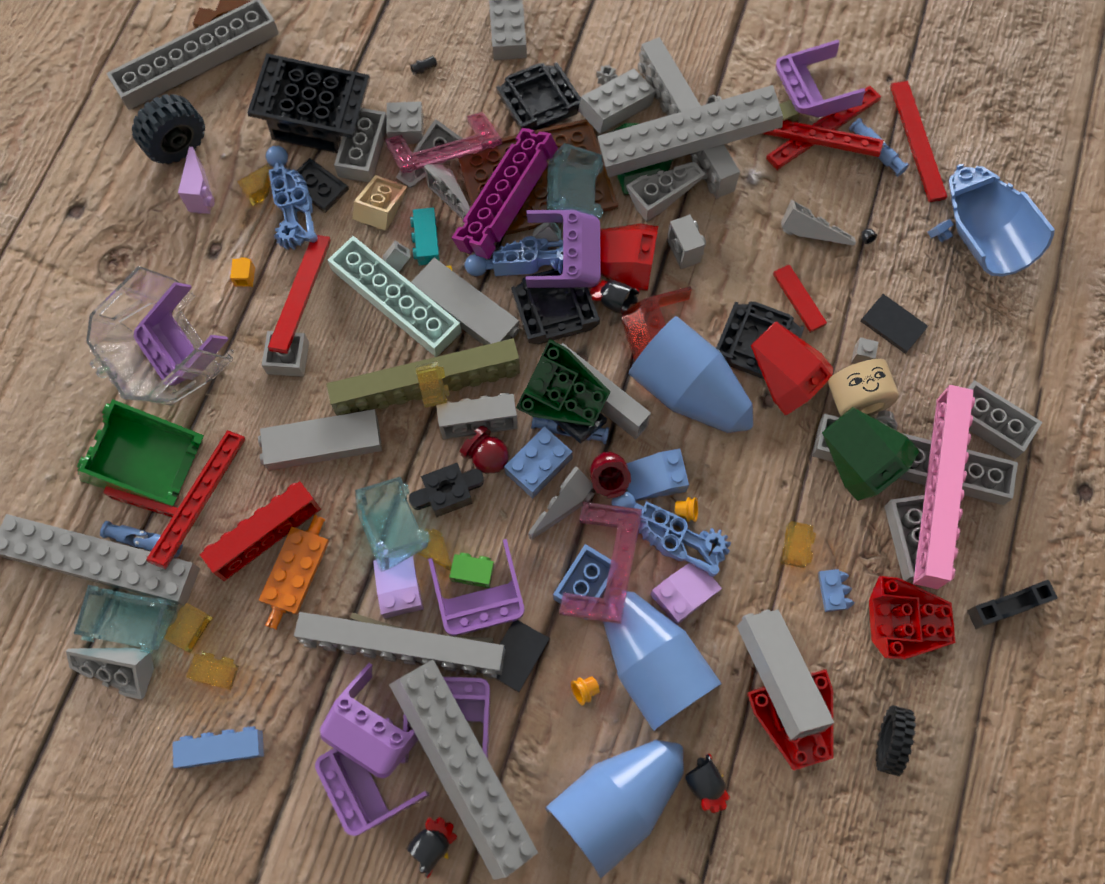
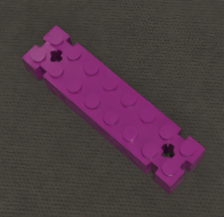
M526 128L520 130L515 138L517 143L511 144L463 219L464 226L458 227L452 236V240L459 251L468 254L475 252L479 257L490 258L496 248L494 243L500 242L547 167L546 160L552 159L558 149L551 133L539 131L538 134H535L534 130Z

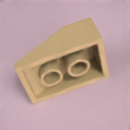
M375 175L355 199L353 219L378 229L387 230L398 211L408 186Z

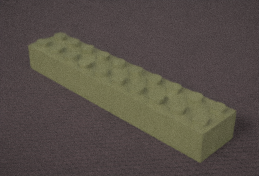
M512 338L326 383L330 404L336 416L377 408L385 409L389 405H402L407 403V401L414 399L422 400L430 395L439 396L447 391H459L463 387H475L487 381L496 382L500 378H512L520 374V362L515 341Z

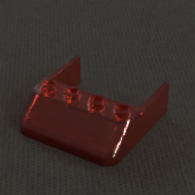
M691 286L645 298L624 311L621 322L635 361L651 340L666 325L660 307L689 300L692 291Z

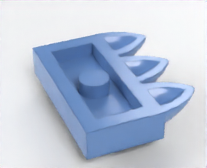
M839 569L818 572L825 612L846 610L855 603L853 600L844 597L850 593L852 588L842 584V582L848 579L849 575L839 571Z

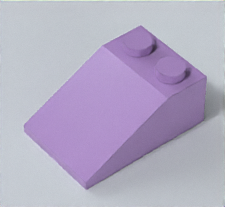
M189 147L178 194L189 212L210 214L211 207L214 206L215 202L214 197L212 196L203 165L194 148Z
M412 552L373 560L379 606L384 619L424 610Z
M688 563L655 587L650 595L671 621L678 625L722 588L708 572L696 567L692 563Z

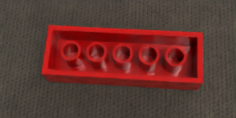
M300 481L293 483L283 494L273 497L268 505L258 508L253 516L240 521L231 532L224 533L216 543L206 546L199 555L212 573L225 582L287 536L291 527H299L322 509Z

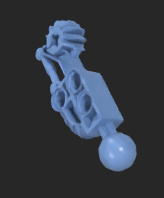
M279 145L272 146L266 152V160L274 168L269 170L273 200L284 214V221L279 222L280 227L275 228L277 233L274 236L280 246L287 250L290 248L295 250L296 245L301 246L304 241L316 242L318 239L311 219V213L313 212L312 198L309 195V190L303 176L296 170L284 167L288 162L287 151ZM298 211L305 213L307 232L298 223Z
M527 236L520 240V242L516 243V241H513L512 244L506 243L505 246H500L498 251L493 252V259H485L476 254L470 255L466 258L465 270L468 274L475 277L483 275L487 269H494L495 276L533 274L539 270V267L551 265L554 270H558L561 274L563 273V240L548 242L544 238L536 239L533 236ZM548 247H560L556 250L547 251Z
M625 492L617 498H612V508L618 515L625 516L632 513L639 517L637 520L639 525L638 532L642 534V539L644 541L647 540L650 546H656V549L662 555L678 561L685 560L708 572L712 577L717 575L719 563L724 561L725 555H728L730 552L728 547H730L731 542L725 541L728 535L721 536L722 531L718 530L715 533L713 528L710 529L709 533L702 531L698 535L687 528V522L683 518L647 501L642 506L636 503L634 496L630 492ZM661 517L664 523L656 522L655 518ZM677 525L681 527L682 531H675L673 529V526ZM666 542L672 543V544L674 545V548H673V549L667 548V547L665 546V543H666ZM712 543L716 544L710 556H708L709 552L712 549ZM684 544L698 550L706 562L687 555Z

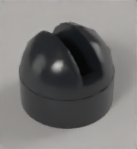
M864 229L861 233V239L865 244H870L877 238V234L872 229Z

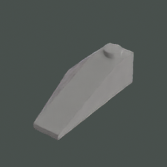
M435 119L396 178L411 188L426 177L425 165L443 164L456 154L464 139Z
M695 162L674 167L673 170L666 172L662 170L655 175L641 176L626 185V188L636 210L647 222L663 212L704 178L705 173Z
M442 164L425 165L424 169L428 187L461 219H464L470 207L452 170L444 167Z
M793 200L790 201L781 221V226L785 233L855 245L856 241L853 236L833 225L830 227L826 219L822 217L816 218L810 209Z
M575 466L562 483L560 495L551 499L547 507L548 512L544 511L529 531V539L533 540L582 507L585 502L589 503L595 495L593 493L594 488L591 481L579 468Z
M136 648L66 650L70 669L88 678L96 677L103 681L102 685L106 687L111 685L119 689L118 693L124 696L141 700L145 697L154 670L151 651Z

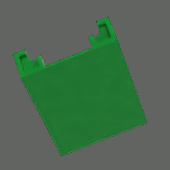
M112 399L110 404L106 403L102 411L104 427L102 430L98 429L94 440H96L95 446H90L86 456H81L77 464L80 481L103 489L108 486L174 506L204 435Z

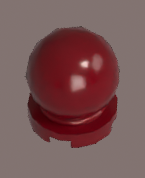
M482 425L475 430L477 434L471 440L469 438L466 439L460 449V453L466 460L471 458L472 464L482 473L495 474L501 472L508 463V447L501 439L490 436L491 431Z
M603 452L594 458L590 467V477L596 493L607 496V498H617L623 495L629 484H631V474L624 458L614 452Z

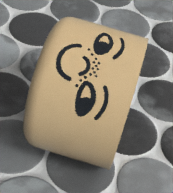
M872 359L853 364L835 373L828 380V385L840 416L852 407L871 416L891 407L899 398V392L888 364L884 359Z

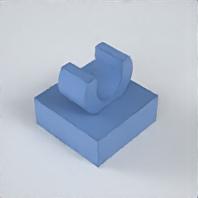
M948 219L927 233L930 238L938 236V239L943 242L953 236L949 228L954 224L951 219Z

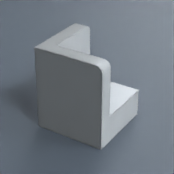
M542 223L534 228L532 236L536 239L544 238L548 242L560 240L562 231L556 223Z
M394 241L383 255V260L399 272L409 260L410 250Z

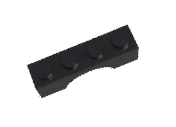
M1048 579L1010 595L974 606L967 610L975 629H979L1058 599Z

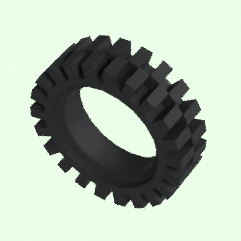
M891 705L886 711V716L884 715L883 723L880 726L881 732L878 734L880 737L877 741L878 748L876 749L877 756L875 758L877 770L895 776H901L907 767L906 763L910 760L909 754L912 753L911 745L914 744L913 737L915 736L914 728L916 727V722H914L915 716L912 710Z

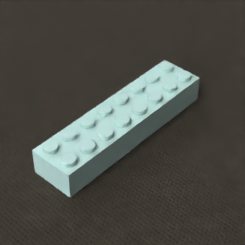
M354 236L328 259L331 271L435 357H438L462 332L460 322Z

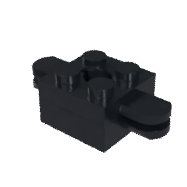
M457 462L422 475L421 479L425 487L410 493L409 503L414 510H421L432 506L436 518L471 505L473 503L469 491L479 488L484 484L483 473L477 468L461 473Z

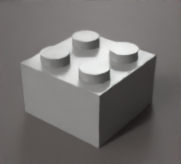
M421 101L387 103L386 132L389 145L415 144L421 141L424 136V114Z
M691 215L670 221L667 242L681 269L700 263L704 254V247L706 246L705 238L703 235H700L698 224L695 220L693 221Z
M267 331L262 367L269 375L304 377L309 341L305 333H295L288 354L269 351L268 345L274 331Z

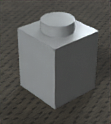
M860 337L854 346L851 363L856 364L875 359L879 342Z

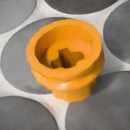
M687 497L686 501L675 502V515L686 518L687 522L691 520L697 522L699 511L697 497L693 499Z
M593 676L584 680L578 677L576 681H571L572 692L580 705H585V702H591V697L600 692L599 685Z

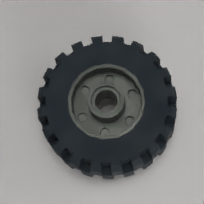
M170 94V96L161 95L160 98L156 97L150 103L147 102L143 109L140 108L138 116H135L133 120V139L150 160L160 164H172V162L181 161L180 159L186 158L189 147H193L196 150V147L200 146L201 139L205 135V124L202 116L185 97Z

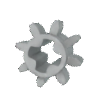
M610 65L601 66L600 71L596 72L598 84L604 85L617 78L616 68L613 69Z

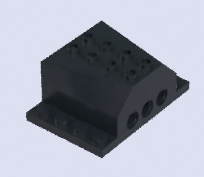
M266 53L247 114L248 117L266 120L272 140L338 154L341 136L354 137L370 82V75Z

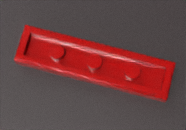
M790 264L773 272V276L808 331L811 333L827 324L826 320Z
M108 486L103 491L110 499L169 517H173L178 509Z

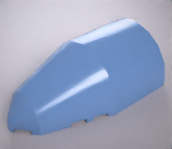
M964 164L957 166L955 173L949 179L955 223L959 236L982 269L991 276H1006L1015 274L1038 260L1049 248L1055 229L1025 192H1019L1014 189L1012 184L1004 183L998 175L983 166H976V168L964 167Z
M675 316L658 332L629 370V375L673 412L726 433L747 431L753 427V403L722 353L678 316Z
M609 590L607 592L601 617L618 678L653 731L687 706L722 684L682 628L635 592Z
M654 740L599 762L545 807V810L548 813H552L575 840L594 866L600 878H603L651 834L666 804L683 777V747L678 743Z

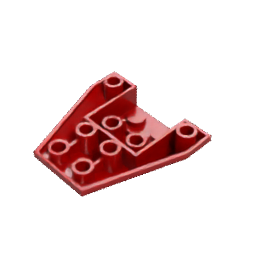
M640 223L600 229V274L611 280L629 285L634 289L648 291L658 226Z
M774 322L750 345L772 399L785 416L808 402L833 376V367L821 352L778 322Z
M878 577L869 598L871 640L884 658L904 660L956 643L951 602L900 578Z
M827 669L811 672L810 674L833 718V688ZM765 686L747 693L753 714L793 771L834 758L833 724L823 732L790 741Z

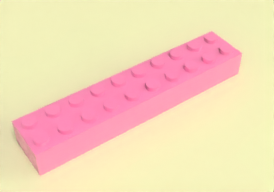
M949 385L936 401L913 584L939 589L953 580L955 576L953 562L958 553L955 545L960 535V529L957 527L958 521H960L962 516V509H960V502L964 498L962 484L967 475L964 467L969 457V453L966 450L971 439V434H969V427L973 422L971 409L975 404L972 389Z

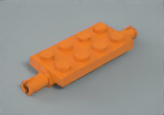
M314 515L308 530L305 531L291 527L259 598L260 602L268 604L272 608L265 626L277 630L283 614H286V612L298 614L329 544L328 539L319 536L325 522L324 518L320 516L318 518L317 515Z

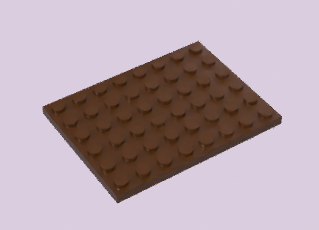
M586 119L534 131L535 134H538L539 131L551 133L558 149L552 159L546 160L547 167L503 236L531 230L542 224L528 223L527 210H576L594 215L618 209V202L610 178L607 175L593 127ZM517 135L461 147L456 152L471 207L511 144L517 143L515 139Z

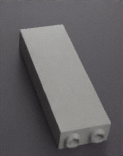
M433 258L411 282L460 322L461 329L483 345L508 340L511 337H515L520 330L518 319L436 258Z
M562 343V346L568 348L611 391L601 412L634 439H637L648 427L651 412Z
M375 409L261 428V436H258L259 446L262 447L260 461L268 471L382 451L378 416Z
M768 609L756 615L749 613L743 616L737 628L790 741L828 729L835 722L780 611H770Z

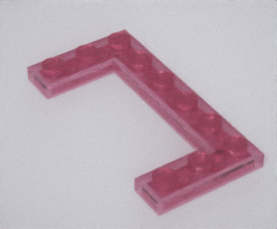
M480 112L467 116V121L476 134L471 137L415 153L411 152L402 135L385 139V142L403 174L424 168L427 164L443 163L447 160L502 145V140L486 115Z
M583 502L579 519L580 523L618 528L604 598L563 593L559 610L560 615L621 624L642 509Z

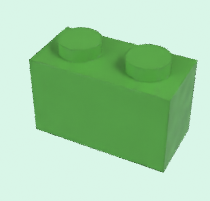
M468 553L454 554L449 576L451 582L490 588L495 567L494 561H491V558L485 556L474 558Z

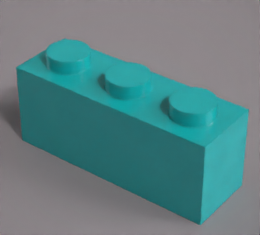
M434 207L413 209V217H410L411 228H414V232L411 233L412 243H416V248H413L414 259L418 260L419 266L428 265L433 258L440 261Z

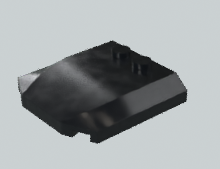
M538 63L508 75L505 78V82L501 86L498 85L496 87L498 95L520 130L522 128L534 131L572 117L579 112L581 97L558 63H554V66H545V63Z
M551 269L528 276H560L561 274L558 270ZM526 277L522 279L519 285L511 287L528 343L543 344L548 342L549 339L554 341L591 331L600 324V319L588 287L527 288Z
M735 302L716 349L722 353L730 367L764 379L750 345L774 322H778L799 338L803 334L804 327L802 325L801 327L798 326L790 314L758 302H749L748 304H738L739 302Z

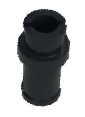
M431 56L421 61H415V64L410 65L413 75L423 74L425 70L436 67V58Z

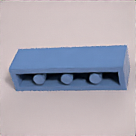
M256 726L244 727L242 732H235L234 729L224 730L221 735L215 736L214 733H203L201 738L194 739L193 736L180 737V741L173 742V768L177 769L264 757L263 731L256 729Z

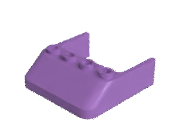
M839 40L777 59L776 71L797 112L813 117H823L862 105L865 94L864 88L823 100L807 69L808 65L837 57Z
M527 210L528 223L563 222V273L560 276H526L527 288L594 287L600 282L599 219L576 210Z
M176 282L170 286L134 330L135 341L166 385H177L199 373L229 340L225 336L210 335L197 351L172 316L174 308L192 287L191 285Z
M507 539L503 540V545L512 576L511 582L455 598L445 599L442 597L435 563L432 558L428 559L444 629L449 635L458 636L515 621L523 616L524 605Z
M368 663L335 700L320 728V736L325 743L379 778H386L392 774L418 741V738L413 729L410 732H404L354 700L372 678V664Z
M443 677L466 721H480L484 724L483 752L488 759L490 725L489 683L482 678ZM404 714L403 731L410 732L411 725ZM408 752L407 755L404 757V759L401 761V763H407V762H408L409 752Z
M386 718V719H385V720H387L388 722H390L391 724H393V722H392V720H391L390 718ZM333 748L321 755L315 763L317 774L345 832L351 836H358L384 823L430 796L428 791H424L390 811L370 772Z

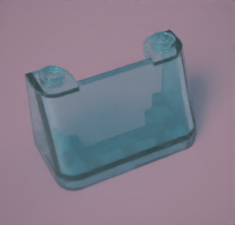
M566 143L559 148L552 159H550L548 165L547 210H576L601 219L603 209L600 204H595V177L603 170L601 154Z
M401 477L355 490L357 514L381 572L391 569L427 548L430 542L428 532L422 528L419 529L407 502L409 488L407 483L403 484Z
M88 585L74 634L81 635L80 640L93 642L94 638L138 646L141 647V652L153 654V650L159 649L177 611L178 603Z

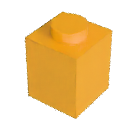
M245 257L232 259L230 279L234 286L253 287L255 266L252 260Z

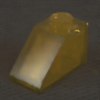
M268 164L237 181L241 191L252 206L268 197L271 187L270 167Z
M425 528L414 548L416 554L426 559L432 558L434 563L451 571L452 564L442 533L435 529L430 531Z

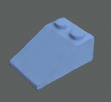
M681 449L659 452L627 463L631 474V484H629L627 492H630L636 501L687 492L689 482Z

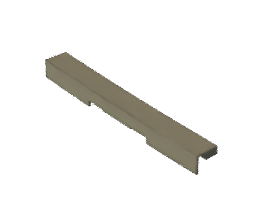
M353 612L350 619L359 622L402 628Z
M451 636V637H457V638H463V639H469V640H475V641L493 643V638L467 637V636Z

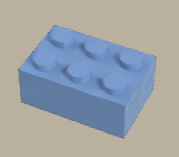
M544 426L504 466L505 474L533 499L572 460L573 451Z
M585 544L555 590L553 599L588 620L618 572L619 564Z

